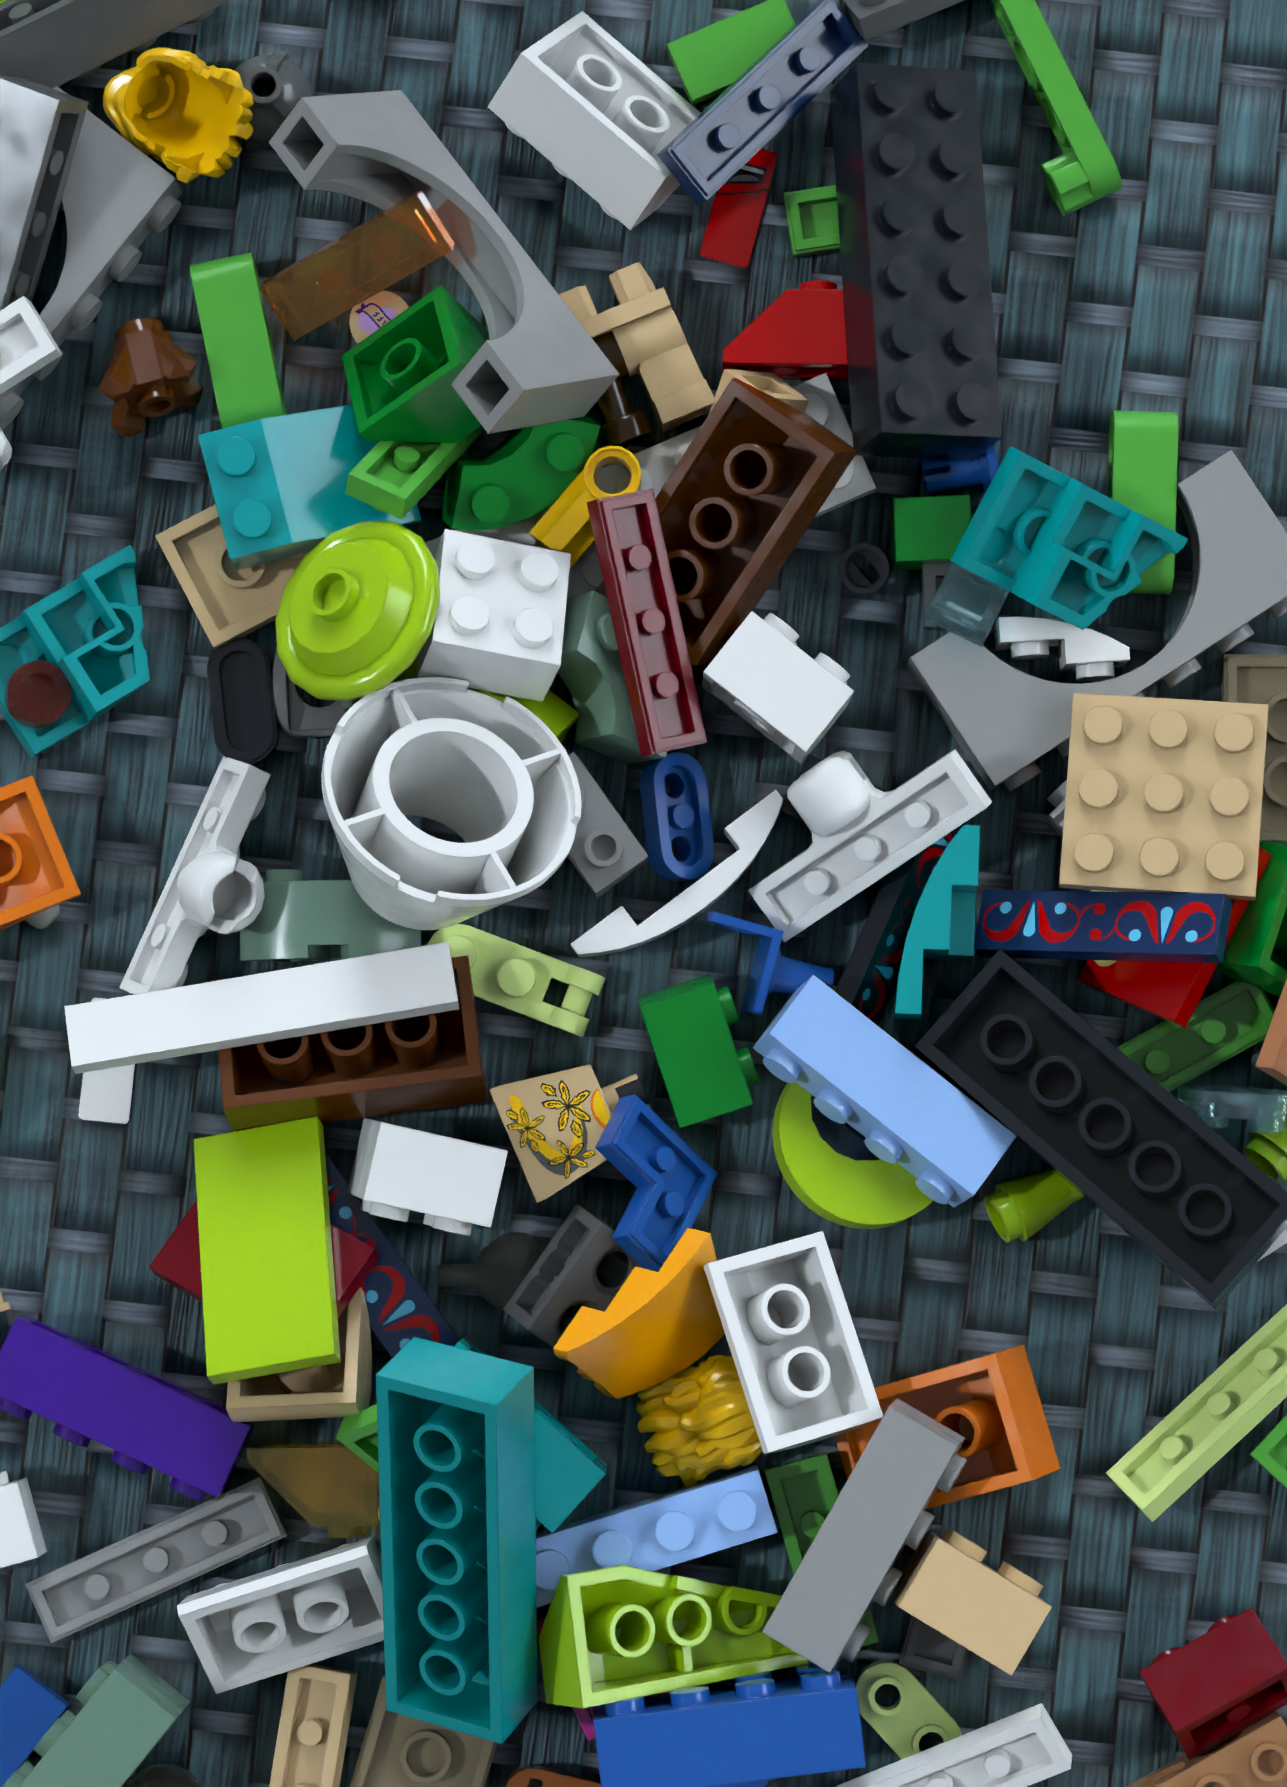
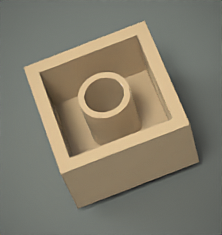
M949 1527L942 1538L928 1530L905 1567L901 1579L890 1596L891 1600L902 1610L1012 1676L1052 1606L1038 1597L1044 1586L1005 1561L1002 1562L998 1571L982 1563L987 1551Z

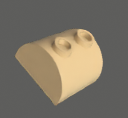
M362 1287L357 1290L338 1318L341 1362L228 1382L226 1410L233 1422L351 1417L361 1414V1410L369 1407L372 1385V1345L368 1308Z

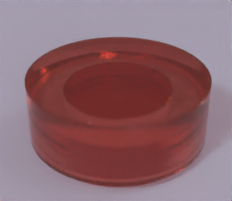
M43 661L29 662L19 667L7 682L4 693L5 704L11 716L20 724L31 728H44L57 722L67 710L71 701L70 683L63 672L55 665Z

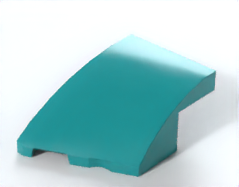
M1010 446L950 561L1010 591L1034 606L1084 630L1107 611L1112 600L1128 594L1142 582L1139 575L1166 553L1176 554L1183 549L1188 538Z
M131 545L85 570L75 581L26 608L19 617L0 627V712L30 759L35 758L91 723L150 681L147 651L144 649L142 629L144 627L142 606L138 602L135 576L136 553Z
M963 825L948 844L929 876L915 908L904 945L898 976L893 1022H919L922 1010L923 959L972 961L980 825Z

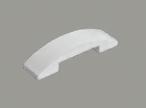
M775 790L725 827L724 834L737 851L637 926L624 907L620 906L572 942V949L579 957L602 956L622 952L663 937L704 912L738 881L754 861L776 822L783 798Z

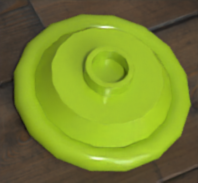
M363 520L331 533L303 557L285 585L275 619L277 655L290 680L295 685L317 699L352 701L384 689L411 666L431 635L440 603L438 565L422 537L394 521Z

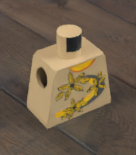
M591 1064L500 1085L489 1090L537 1203L548 1199L607 1160L595 1147L621 1097L636 1094L651 1109L637 1074L601 1088Z

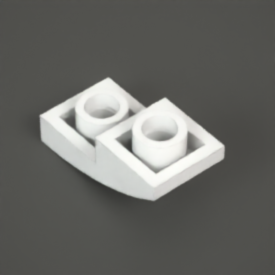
M998 617L993 625L995 650L1011 649V659L1027 660L1048 657L1049 647L1058 646L1060 671H1076V680L1078 681L1114 678V668H1123L1130 660L1128 646L1092 629L1085 628L1082 630L1067 622L1032 617Z

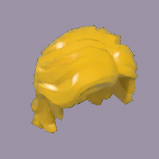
M171 48L149 49L137 58L135 67L114 76L105 86L103 108L107 117L112 121L122 137L145 155H151L156 160L163 162L168 169L176 173L177 180L186 184L199 175L219 178L224 175L225 170H229L232 167L231 157L238 158L243 150L235 137L247 140L253 133V126L249 123L253 116L249 108L254 104L253 95L243 87L240 74L231 69L217 68L214 65L206 66V63L195 54L185 50Z
M709 1356L707 1360L701 1361L698 1367L689 1366L666 1381L637 1393L641 1401L636 1403V1410L643 1417L638 1422L637 1427L640 1433L656 1432L644 1444L646 1452L654 1453L651 1463L657 1465L655 1470L661 1476L678 1475L685 1486L689 1487L695 1485L698 1480H704L708 1474L718 1469L729 1470L739 1465L748 1466L763 1451L732 1356Z

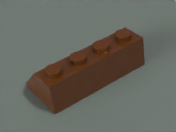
M737 378L731 379L655 498L690 663L694 666L711 663L750 612L755 609L858 452L808 414ZM602 580L596 592L607 597L604 581Z
M468 955L452 957L460 1008L458 1010L218 1050L223 1109L232 1132L318 1116L321 1123L488 1102L481 1039Z

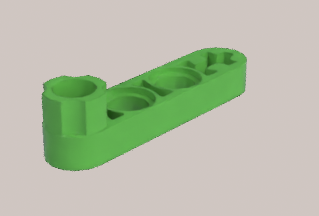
M989 0L993 13L1063 152L1062 155L1040 165L1045 187L1055 207L1065 216L1122 189L1121 176L1113 156L1036 1Z

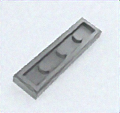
M260 1476L223 1493L218 1498L209 1499L29 1581L25 1585L48 1638L53 1643L288 1535V1532L263 1476Z

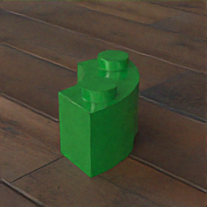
M584 416L514 429L494 448L478 455H461L448 471L440 519L451 529L473 531L502 528L534 516L556 501L582 472L593 451L601 425Z

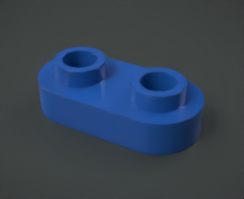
M681 752L670 753L665 758L654 759L647 763L640 778V792L649 862L654 871L663 879L671 882H680L698 878L709 869L714 856V842L708 787L704 770L692 756ZM665 779L670 785L669 796L665 792ZM671 841L675 844L677 849L676 859L672 852Z

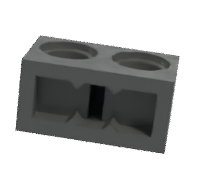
M576 1204L503 1310L528 1331L554 1347L581 1306L605 1312L634 1267H642L611 1239L615 1229ZM610 1253L608 1262L597 1271L600 1260ZM574 1306L571 1315L564 1322L560 1323L563 1313Z

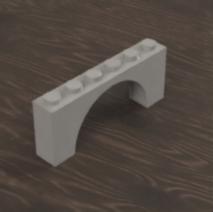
M55 86V87L53 88V89H55V90H57V91H60V92L65 93V92H64L62 89H60L58 86ZM86 110L61 199L67 226V247L63 271L50 301L39 315L58 347H60L74 328L82 331L93 321L102 307L103 302L99 299L100 295L113 279L121 282L133 271L142 256V252L138 249L153 229L157 233L166 229L181 207V202L177 199L182 194L176 178L89 110ZM62 355L0 394L1 430L6 428L21 410L24 400L20 398V395L35 377L40 381L45 379L59 363Z
M393 90L301 97L269 141V144L304 190L331 191L358 198L402 220L442 252L463 276L476 296L485 316L489 340H486L451 385L486 432L491 434L584 417L619 376L618 371L403 91Z
M1232 450L1177 485L1176 505L1186 526L1192 554L1191 589L1186 609L1173 636L1156 656L1142 666L1116 678L1094 683L1069 684L1047 681L1021 672L997 658L980 643L965 623L910 657L907 663L908 668L989 791L1002 783L1005 784L1009 792L1019 788L1042 772L1036 761L1056 748L1063 758L1069 755L1073 693L1145 697L1142 692L1162 679L1171 689L1202 668L1196 660V657L1217 645L1221 653L1225 654L1255 634L1249 623L1262 614L1270 611L1275 620L1287 614V532Z

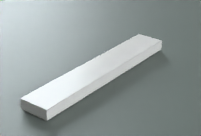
M449 942L64 1006L71 1066L75 1074L460 1009Z

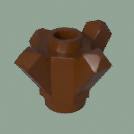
M139 318L131 320L117 329L115 333L116 344L112 346L114 356L98 390L114 401L111 427L121 436L131 437L143 431L145 416H163L170 413L174 408H193L200 402L203 387L192 375L197 361L172 341L169 332L165 331L161 321L153 318Z

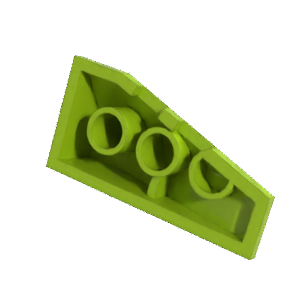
M615 1565L561 1575L538 1638L546 1703L582 1709L808 1664V1659L762 1632L782 1595L715 1584L626 1565Z

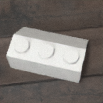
M583 11L524 50L488 105V108L505 122L507 128L512 133L524 138L552 162L554 168L561 175L574 181L600 204V207L607 215L619 220L629 230L656 211L680 185L657 154L701 114Z
M823 1231L710 1262L703 1266L764 1454L793 1449L856 1430L883 1418V1413Z
M373 1537L344 1544L335 1549L292 1563L282 1564L273 1569L236 1581L219 1584L211 1589L189 1595L177 1605L178 1616L215 1693H222L383 1641L382 1560Z

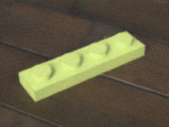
M1287 1304L1106 1472L1112 1481L1152 1522L1287 1397Z

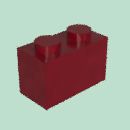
M1252 1607L1239 1615H1229L1219 1619L1208 1629L1206 1634L1183 1647H1173L1163 1651L1153 1660L1150 1666L1139 1671L1152 1700L1189 1760L1287 1705V1662Z

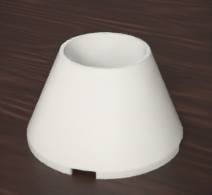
M446 677L411 678L390 683L384 689L365 695L338 722L323 758L321 783L324 804L352 883L363 901L374 912L386 920L406 928L416 930L447 928L526 895L538 888L558 870L567 857L575 838L577 824L581 818V791L578 778L566 750L553 732L534 713L512 698L506 696L504 702H501L488 695L467 689L470 681ZM404 815L421 816L438 821L455 831L466 843L450 842L435 838L418 829Z

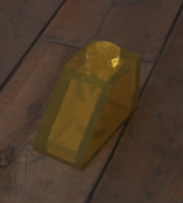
M342 1443L252 1444L247 1448V1462L311 1526H328V1537L367 1536L366 1526H377L380 1523L379 1474Z

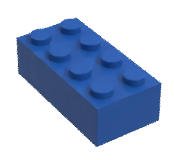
M810 1663L798 1666V1676L772 1679L771 1671L733 1678L734 1684L708 1687V1684L669 1691L670 1694L652 1697L648 1695L593 1706L601 1787H711L866 1767L857 1688L848 1670L836 1671L835 1666L829 1673L818 1665Z

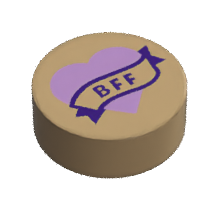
M373 291L362 296L353 306L349 318V326L355 343H360L408 309L407 303L401 297L389 291Z

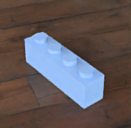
M814 975L795 990L753 1046V1049L764 1057L763 1064L774 1076L787 1083L796 1082L815 1097L814 1104L822 1114L834 1122L840 1124L848 1123L866 1138L864 1143L875 1156L887 1163H898L917 1178L915 1184L918 1189L937 1203H948L954 1208L973 1197L1016 1138L1015 1134Z
M757 1465L563 1524L553 1533L548 1529L536 1533L537 1607L551 1603L561 1575L615 1565H626L648 1571H656L778 1533Z

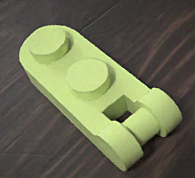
M457 923L453 926L439 929L431 937L427 945L449 942L451 957L468 955L474 997L579 1037L584 1036L590 1019L584 1017L592 995H600L605 977L469 925ZM551 979L569 985L560 1008L543 1002Z

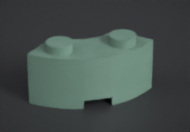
M596 591L567 597L561 666L557 673L571 692L575 710L580 713L576 722L575 742L626 765L665 758L667 751L641 757L607 597Z
M299 869L265 871V882H263L265 897L262 909L255 920L240 931V961H336L421 946V930L397 925L374 912L360 897L352 880L304 881V870Z

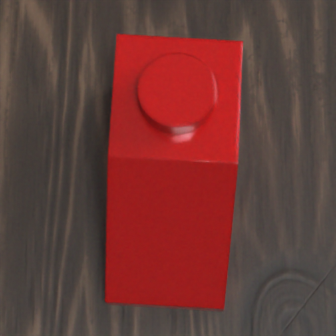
M823 280L806 281L800 284V289H787L723 349L722 374L724 369L775 373L781 379L810 380L826 373L829 380H848L843 290H837L838 285L836 283Z

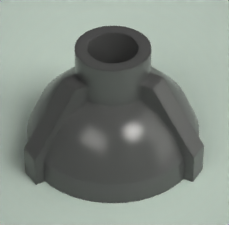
M275 50L272 55L252 57L234 70L240 74L243 87L253 95L254 104L249 107L253 113L252 120L249 121L253 126V133L248 139L256 143L269 144V141L301 97L313 96L306 75L295 63L288 60L287 52ZM262 80L274 82L276 84L275 91L268 97L255 95L253 90L258 82Z

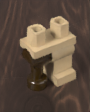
M640 262L624 267L609 275V281L619 305L599 314L596 312L586 285L559 294L619 373V376L597 401L607 421L599 430V436L604 447L611 445L627 448L653 434L646 415L641 411L632 413L630 411L621 380L638 374L662 433L708 415L712 404L715 403V398L696 363L664 287L655 289L653 281Z

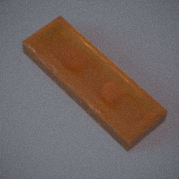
M420 190L265 280L260 286V290L295 341L452 251L455 243Z

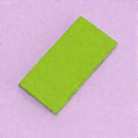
M318 1116L194 1139L207 1377L214 1385L341 1362L324 1129Z

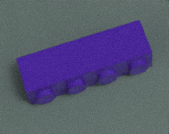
M27 1315L15 1318L0 1350L1 1410L25 1420H29L33 1412L56 1422L52 1432L59 1437L83 1447H88L91 1439L114 1449L111 1460L140 1474H146L149 1466L172 1476L169 1484L172 1489L198 1501L204 1502L207 1494L218 1498L225 1492L257 1423L256 1421L233 1422L225 1407Z

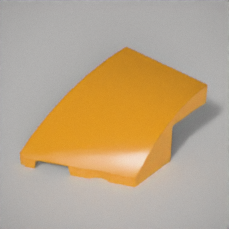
M687 1228L658 1272L634 1267L605 1312L581 1306L554 1346L555 1356L572 1362L578 1367L577 1373L586 1380L594 1381V1385L599 1391L615 1399L632 1395L666 1381L704 1356L725 1334L703 1267L707 1263L717 1261L711 1233Z

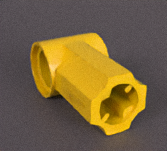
M610 445L599 448L590 455L582 472L530 530L529 535L542 548L570 553V570H572L595 543L587 502L640 491L641 469L639 461L632 452L620 446ZM618 464L629 472L631 482L624 491L617 494H607L597 487L594 481L595 475L605 465Z

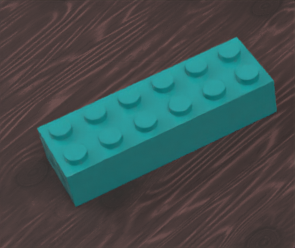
M414 1337L376 1374L386 1710L503 1744L538 1702L534 1367Z

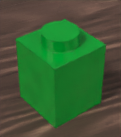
M970 495L893 498L890 506L893 571L921 570L923 564L953 563L950 559L975 512H971Z

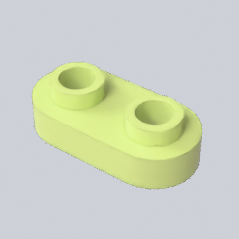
M892 1660L875 1661L867 1665L856 1678L855 1686L857 1688L860 1714L901 1759L922 1752L919 1749V1741L926 1733L934 1732L939 1734L943 1738V1743L962 1735L956 1721L904 1665ZM884 1684L894 1685L899 1690L897 1702L889 1707L881 1706L875 1701L877 1689Z

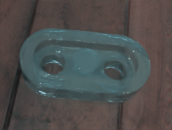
M1226 1085L1178 1086L1177 1099L1211 1128L1228 1127L1229 1118L1247 1120V1131L1264 1133L1286 1132L1287 1090Z

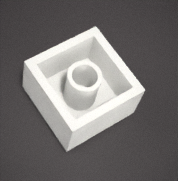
M445 529L433 556L438 565L440 603L431 635L419 652L416 678H456L470 681L468 688L543 702L561 666L571 554Z
M751 611L704 670L702 687L793 759L802 764L808 754L812 752L848 706L854 690L847 686V680L850 678V675L827 655L820 652L814 660L797 647L796 641L800 636L774 614L769 613L763 620Z
M364 1118L347 1193L363 1199L360 1210L369 1212V1214L407 1222L410 1210L425 1213L423 1224L432 1226V1228L470 1236L473 1224L491 1228L508 1151Z

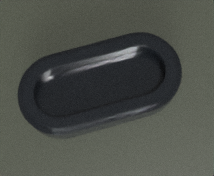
M236 638L214 649L207 664L214 739L219 751L226 758L229 757L254 766L270 758L279 742V725L273 700L272 665L269 657L258 644L248 639Z

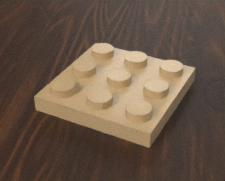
M1073 693L1059 878L1060 888L1116 892L1226 894L1229 899L1255 901L1269 704Z

